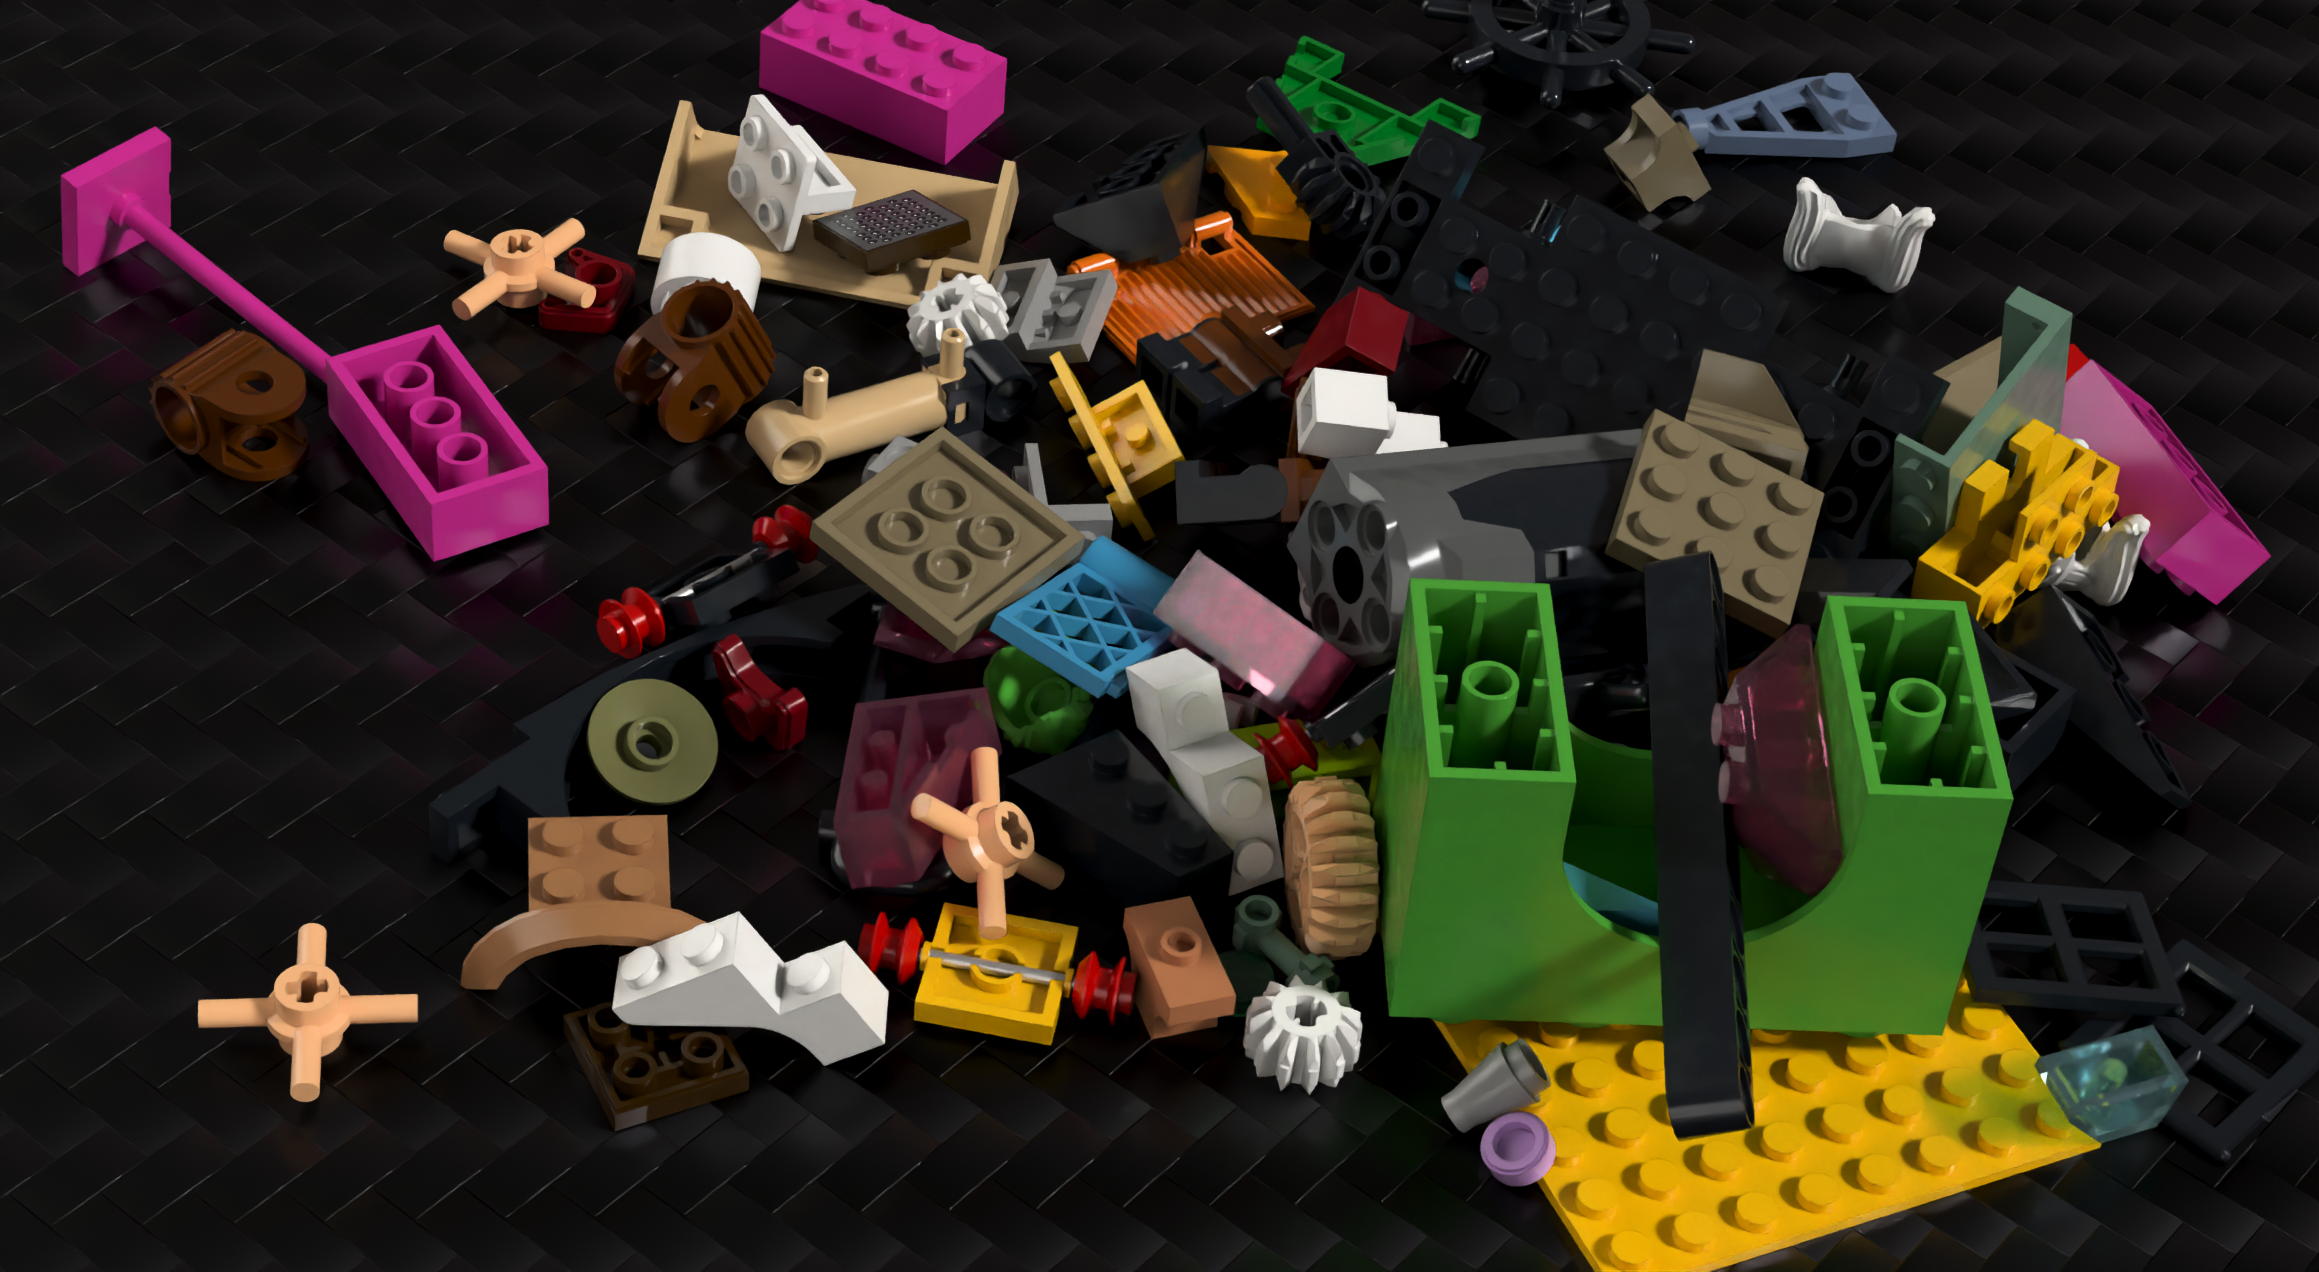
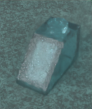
M2153 1025L2039 1057L2034 1064L2068 1121L2099 1143L2157 1127L2189 1082Z

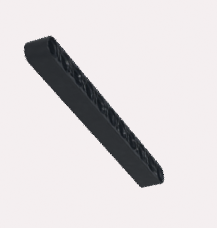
M1711 550L1650 562L1644 565L1665 1090L1671 1124L1675 1136L1680 1142L1754 1129L1755 1126L1724 596L1719 569Z

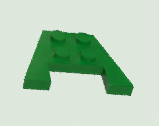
M1305 35L1299 39L1294 56L1290 55L1281 79L1277 78L1275 81L1314 133L1335 129L1349 149L1354 152L1356 158L1363 163H1368V166L1409 156L1428 118L1468 139L1477 136L1481 116L1442 98L1435 100L1413 116H1408L1330 79L1341 73L1345 54ZM1258 115L1256 129L1275 137Z

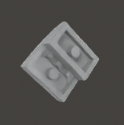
M1050 258L998 265L990 282L995 291L1001 294L1007 306L1006 312L1010 319L1006 324L1009 335L1002 341L1019 361L1052 364L1049 356L1058 351L1061 352L1067 363L1089 362L1118 289L1110 269L1057 276Z

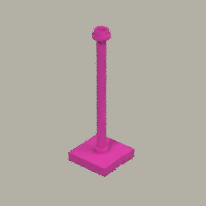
M154 126L61 175L63 265L79 277L136 245L148 241L327 384L325 359L331 357L170 229L171 195L169 194V173L171 172V138Z

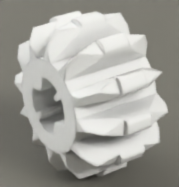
M960 273L952 281L943 283L939 280L937 287L931 291L920 292V302L912 304L907 309L910 318L906 324L910 332L909 338L915 350L920 352L923 358L940 353L941 333L948 328H958L964 332V354L981 341L988 339L1002 341L1009 335L1006 326L1010 320L1006 312L1007 306L1001 294L996 292L993 285L987 283L982 275H974L967 279Z
M1297 975L1294 976L1288 987L1270 981L1266 991L1263 992V996L1253 997L1252 1005L1247 1009L1243 1038L1245 1056L1254 1060L1257 1077L1276 1075L1280 1091L1289 1084L1296 1083L1301 1084L1310 1095L1318 1081L1336 1088L1340 1078L1343 1077V1073L1352 1071L1354 1064L1359 1058L1363 1027L1360 1020L1361 1012L1351 1008L1348 992L1329 993L1325 978L1315 986L1305 985Z

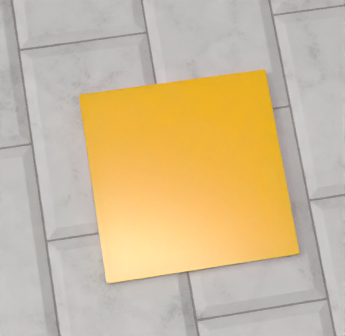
M1378 894L1379 916L1376 918L1375 921L1376 931L1382 939L1380 905ZM1963 969L1942 1036L1882 1034L1870 1038H1858L1840 1032L1750 1029L1755 1108L1754 1129L1681 1142L1675 1136L1666 1100L1663 1026L1610 1024L1601 1028H1581L1565 1022L1474 1019L1465 1023L1449 1024L1434 1020L1468 1074L1500 1042L1510 1045L1519 1038L1523 1039L1532 1048L1542 1062L1550 1078L1551 1086L1539 1093L1540 1102L1517 1111L1530 1112L1538 1116L1545 1123L1556 1144L1555 1160L1550 1170L1537 1183L1594 1272H1711L2100 1148L2103 1142V1137L2001 1004L1973 1002Z

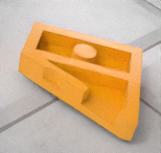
M1208 145L1206 169L1209 174L1218 172L1225 182L1223 194L1232 207L1237 208L1242 213L1241 220L1252 235L1309 240L1311 221H1308L1309 216L1303 209L1297 207L1295 203L1297 196L1292 193L1289 185L1276 170L1277 165L1288 155L1285 150L1271 152Z

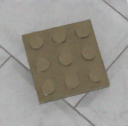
M1655 408L1644 424L1604 554L1644 573V565L1646 563L1711 550L1720 573L1725 614L1778 640L1789 627L1824 493Z
M941 426L812 522L809 539L955 653L992 624L997 613L1034 591L1081 554L1085 536Z

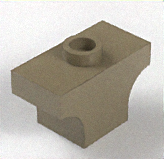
M1649 93L1631 106L1632 119L1627 130L1617 140L1604 148L1620 180L1649 213L1666 200L1676 196H1686L1695 202L1711 190L1693 155V152L1699 149L1696 140L1685 125L1680 121L1675 123Z

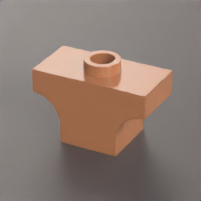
M1191 896L1125 908L1123 929L1130 950L1131 972L1138 973L1134 1001L1151 1040L1217 1027L1218 1017L1234 1014L1235 991Z

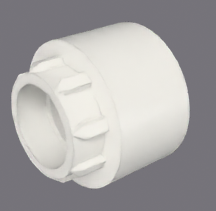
M707 232L681 235L670 241L662 252L650 302L652 314L655 315L661 312L665 302L681 287L693 284L696 280L704 282L710 281L712 278H715L721 284L729 281L734 290L739 289L752 312H754L761 280L760 264L748 248L729 237Z

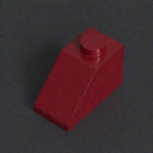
M1361 286L1357 287L1326 310L1284 378L1280 392L1294 399L1301 377H1309L1314 367L1389 377L1396 370L1409 313L1389 303L1383 296L1370 292Z

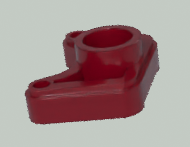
M582 248L570 249L565 255V272L572 278L594 286L596 289L595 300L590 307L583 308L556 296L546 298L538 305V323L542 328L551 330L609 333L617 327V323L626 305L635 292V271L630 265Z
M734 633L716 643L712 650V656L724 697L722 708L728 722L736 733L748 742H754L762 736L779 751H787L805 738L808 703L803 694L794 687L783 690L769 679L755 665L744 643Z

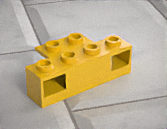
M2034 418L2009 441L2008 449L2018 454L2012 478L2008 477L2010 470L1988 459L1964 480L1954 527L1918 558L1910 597L1926 600L1966 601L1968 612L1972 614L1983 629L1990 622L1998 624L2008 614L2014 600L2025 589L2033 591L2041 584L2049 567L2060 557L2068 559L2077 550L2084 535L2094 525L2102 527L2108 522L2119 502V495L2115 494L2114 491L2120 467L2099 456L2097 452L2081 446L2060 433L2054 436L2055 429Z

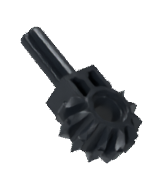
M1265 76L1254 82L1247 89L1246 100L1288 153L1277 165L1276 170L1289 185L1292 193L1297 196L1295 201L1297 207L1303 209L1309 216L1308 221H1313L1319 225L1322 232L1326 235L1332 232L1338 239L1345 241L1349 237L1356 238L1362 231L1366 232L1375 224L1383 208V203L1387 199L1384 191L1379 187L1381 182L1379 177L1372 174L1367 167L1368 163H1363L1356 158L1354 152L1349 149L1335 129L1314 133L1271 77Z

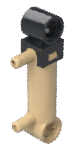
M948 328L941 333L940 353L921 358L920 372L827 398V371L820 367L807 369L803 377V405L797 407L794 402L785 399L771 401L753 413L747 423L745 433L749 444L779 483L787 485L799 484L815 475L824 463L890 444L897 435L910 438L937 430L943 426L954 436L958 437L982 430L984 412L993 421H1011L1020 417L1031 407L1038 392L1037 382L1003 341L997 339L984 340L972 346L964 354V332L958 328Z

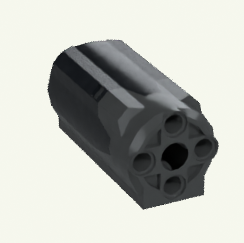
M1643 429L1330 458L1287 544V548L1306 581L1311 603V623L1316 638L1326 647L1334 646L1343 658L1363 668L1384 665L1394 666L1397 661L1409 579L1424 578L1550 584L1560 659L1647 648L1644 573L1604 554Z

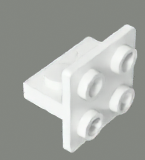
M763 94L750 97L746 116L740 126V139L734 163L728 173V189L780 252L792 251L802 215H821L825 212L851 209L856 189L801 125L790 126Z

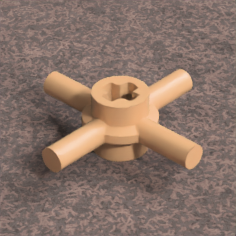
M570 218L543 238L538 233L530 230H509L495 236L490 244L457 230H451L444 240L445 251L483 266L485 279L453 301L452 308L455 314L462 320H469L495 300L511 308L532 307L546 299L548 293L583 308L590 307L596 297L595 287L555 271L554 258L584 238L585 230L578 220Z
M979 747L971 752L972 805L964 808L961 812L927 793H921L912 801L910 813L913 818L943 833V851L952 871L965 882H977L979 935L982 938L992 940L1002 938L1007 934L1004 880L1012 877L1016 872L1048 890H1054L1063 882L1065 872L1062 866L1034 852L1033 830L1023 811L1011 802L1003 801L1000 803L998 752L991 747Z
M308 923L299 928L297 965L286 969L278 976L274 984V990L268 998L205 999L198 1001L199 1028L268 1027L270 1032L279 1040L282 1049L292 1055L290 1095L300 1102H310L318 1098L320 1094L321 1057L330 1054L340 1045L343 1033L350 1024L418 1022V994L350 996L348 991L339 983L337 975L325 966L327 931L322 925L317 923Z

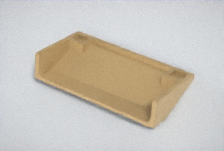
M680 100L637 253L639 259L660 263L664 248L673 239L684 234L707 232L729 237L748 248L760 264V282L908 309L912 304L920 302V292L931 291L937 287L939 280L946 283L952 281L960 273L967 279L974 275H982L985 281L990 284L1007 243L1019 194L1016 162L1004 160L999 183L994 184L824 152L856 189L852 208L914 189L969 221L971 240L967 241V243L951 247V252L946 257L935 260L916 258L900 263V268L895 273L884 276H871L848 259L840 258L838 253L814 238L812 220L844 210L825 212L821 215H802L793 250L780 252L728 189V173L734 163L740 136L704 130L697 124L692 103Z

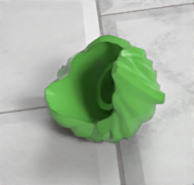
M1033 629L1036 632L1043 633L1042 630ZM1011 644L997 650L985 668L983 685L988 692L987 699L992 708L993 720L996 726L1002 729L1003 739L1011 743L1015 750L1029 749L1036 754H1050L1053 757L1064 752L1086 730L1090 722V714L1094 709L1092 702L1094 696ZM1087 663L1093 668H1095V664Z

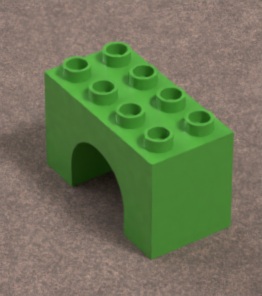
M1410 578L1372 818L1375 821L1374 834L1375 840L1378 843L1377 858L1380 866L1378 872V884L1381 891L1379 893L1389 1016L1430 1018L1449 1024L1465 1023L1479 1019L1565 1022L1581 1028H1601L1610 1024L1663 1026L1659 937L1630 930L1601 916L1589 907L1574 890L1563 865L1564 861L1658 903L1652 751L1619 746L1587 734L1568 721L1550 584ZM1828 595L1808 671L1798 688L1769 717L1750 729L1732 736L1750 1029L1840 1032L1858 1038H1870L1882 1034L1942 1036L2014 800L1966 601Z

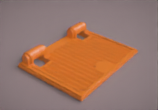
M1217 211L1195 219L1193 233L1184 246L1180 248L1181 254L1167 262L1149 265L1146 258L1128 264L1102 251L1071 262L1070 266L1067 267L1066 275L1111 270L1118 289L1101 332L1135 366L1138 339L1156 332L1166 341L1190 332L1198 323L1205 319L1213 317L1221 319V311L1234 305L1238 306L1249 318L1269 310L1281 323L1315 311V306L1232 228L1233 220L1231 215L1223 211ZM1213 237L1225 251L1210 256L1201 247V241Z

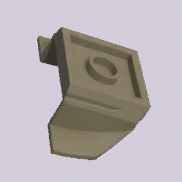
M1704 348L1684 422L1793 478L1801 480L1809 447L1804 441L1805 436L1764 364Z

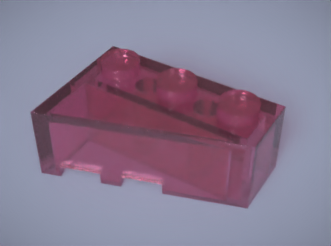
M1199 550L1196 551L1152 612L1173 628L1166 637L1168 641L1179 649H1188L1198 657H1201L1204 651L1214 657L1210 665L1218 670L1220 679L1238 692L1247 681L1256 688V691L1249 700L1276 720H1278L1277 717L1280 715L1286 717L1288 713H1291L1303 723L1306 721L1312 723L1318 718L1357 664L1324 638Z
M987 687L855 704L833 820L851 889L872 886L889 888L902 883L920 880L942 846L943 833L911 816L910 807L912 801L917 795L927 793L962 812L973 798L971 752L979 747H991L997 750L998 758L1003 752Z

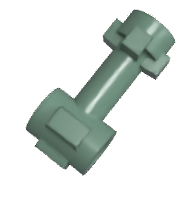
M1252 895L1243 899L1235 907L1232 945L1241 957L1250 961H1263L1269 958L1288 976L1285 980L1286 987L1291 983L1294 976L1297 975L1305 985L1315 986L1325 978L1328 992L1335 993L1340 985V977L1335 973V965L1325 955L1318 958L1315 954L1310 953L1306 956L1280 931L1282 911L1279 910L1274 900L1263 895Z

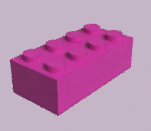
M799 0L760 32V88L944 166L1004 113L1007 58L985 50L978 44L969 43L939 31L932 25L923 24L893 12L883 5L874 4L867 0Z
M440 325L325 359L330 418L433 562L549 525L547 465Z
M2092 359L2065 382L2060 434L2069 439L2078 438L2084 440L2089 445V449L2120 467L2114 491L2115 494L2119 495V502L2110 519L2116 524L2126 516L2142 514L2144 518L2150 521L2149 532L2143 539L2139 555L2150 569L2157 574L2164 570L2170 580L2187 596H2191L2197 591L2217 605L2271 557L2269 552L2151 404Z

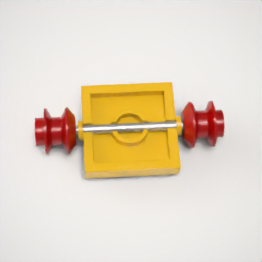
M944 902L933 942H924V934L916 918L912 917L903 930L889 927L885 912H880L876 925L865 923L861 932L857 955L875 976L882 968L894 970L898 985L904 986L916 975L920 964L919 970L924 972L915 999V1021L1051 1046L1063 998H1070L1071 989L1073 990L1072 1005L1081 1020L1085 1019L1092 1008H1098L1107 1011L1110 1025L1114 1026L1118 1012L1131 1014L1138 973L1126 971L1127 957L1123 956L1116 967L1112 969L1101 967L1096 951H1092L1079 963L1075 976V969L1072 968L1078 943L1079 927L1006 914L1007 934L999 939H985L979 935L978 908Z

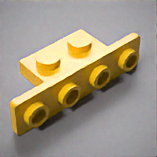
M1061 352L1054 353L1049 357L1058 377L1049 381L1065 412L1067 413L1073 409L1076 410L1077 414L1068 418V421L1085 451L1094 446L1096 452L1088 456L1087 460L1103 489H1106L1113 485L1116 490L1106 496L1115 516L1123 529L1134 523L1144 542L1153 539L1156 536L1137 499L1174 480V461L1186 460L1144 380H1141L1091 408L1079 382Z

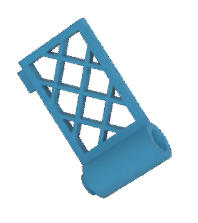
M1102 535L1093 541L1078 563L997 613L989 630L1099 699L1107 693L1117 699L1130 690L1125 667L1158 657L1167 650L1173 652L1186 648V646L1195 650L1205 639L1214 619L1207 614L1210 605L1208 599ZM1053 610L1067 612L1069 615L1053 612ZM1093 618L1102 619V620H1107V621H1109V623H1107V622H1102V621H1097V620H1094ZM1033 629L1042 630L1043 633L1036 632ZM1066 635L1082 638L1083 641L1067 638ZM1106 643H1108V644H1113V645H1118V646H1122L1123 649H1122V648H1117V647H1112V646H1107ZM1087 663L1096 664L1099 671Z

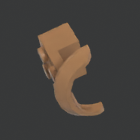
M667 815L528 818L529 912L519 914L494 927L474 944L463 961L461 986L465 989H498L509 973L525 961L539 955L564 948L600 944L637 947L650 946L689 931L697 925L706 923L688 913L671 908Z

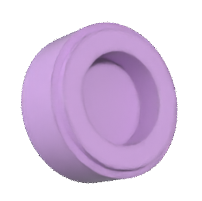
M1514 1111L1501 1115L1487 1127L1481 1139L1480 1151L1485 1164L1498 1181L1509 1186H1526L1538 1181L1550 1170L1556 1156V1144L1545 1123L1538 1116L1530 1112Z

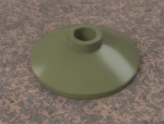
M637 679L614 687L597 703L587 725V751L595 771L609 788L622 797L636 803L663 806L683 801L695 794L705 784L716 764L718 739L710 715L703 705L688 691L663 680ZM647 743L651 745L656 751V758L650 759L643 756L637 750L636 744Z

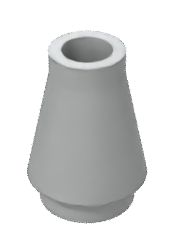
M1519 1038L1510 1045L1500 1042L1452 1091L1441 1097V1102L1453 1124L1462 1133H1466L1476 1125L1540 1102L1539 1093L1549 1088L1551 1081L1536 1053L1523 1039Z

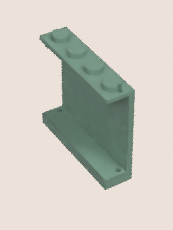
M2018 286L2004 305L1997 390L1948 452L1943 456L1901 433L1896 437L1894 445L1889 559H1907L1913 568L1912 573L1897 590L1910 596L1918 558L1954 527L1965 479L1988 459L2010 470L2008 477L2012 478L2018 454L2008 449L2009 441L2034 418L2055 429L2054 436L2060 433L2072 312Z

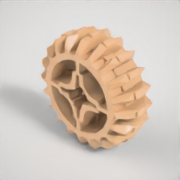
M1336 776L1315 777L1313 781H1299L1297 785L1293 786L1288 795V802L1285 805L1286 819L1282 823L1284 838L1281 845L1285 884L1283 893L1286 894L1287 911L1290 916L1291 927L1295 932V943L1300 946L1306 956L1310 953L1315 954L1318 958L1325 955L1330 961L1345 960L1346 957L1361 956L1362 953L1368 951L1372 938L1376 933L1375 920L1379 916L1378 894L1381 893L1378 884V872L1380 870L1377 858L1378 843L1375 840L1374 834L1375 821L1370 816V802L1365 797V792L1360 784L1355 783L1353 779H1337Z

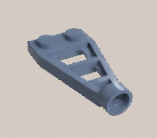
M1829 73L1825 76L1801 78L1705 110L1698 107L1675 110L1671 115L1675 123L1680 121L1685 125L1699 146V149L1696 151H1702L1704 154L1848 158L1893 152L1897 137L1895 130L1850 73ZM1798 107H1806L1824 131H1796L1782 115V112ZM1757 117L1766 131H1741L1736 123Z

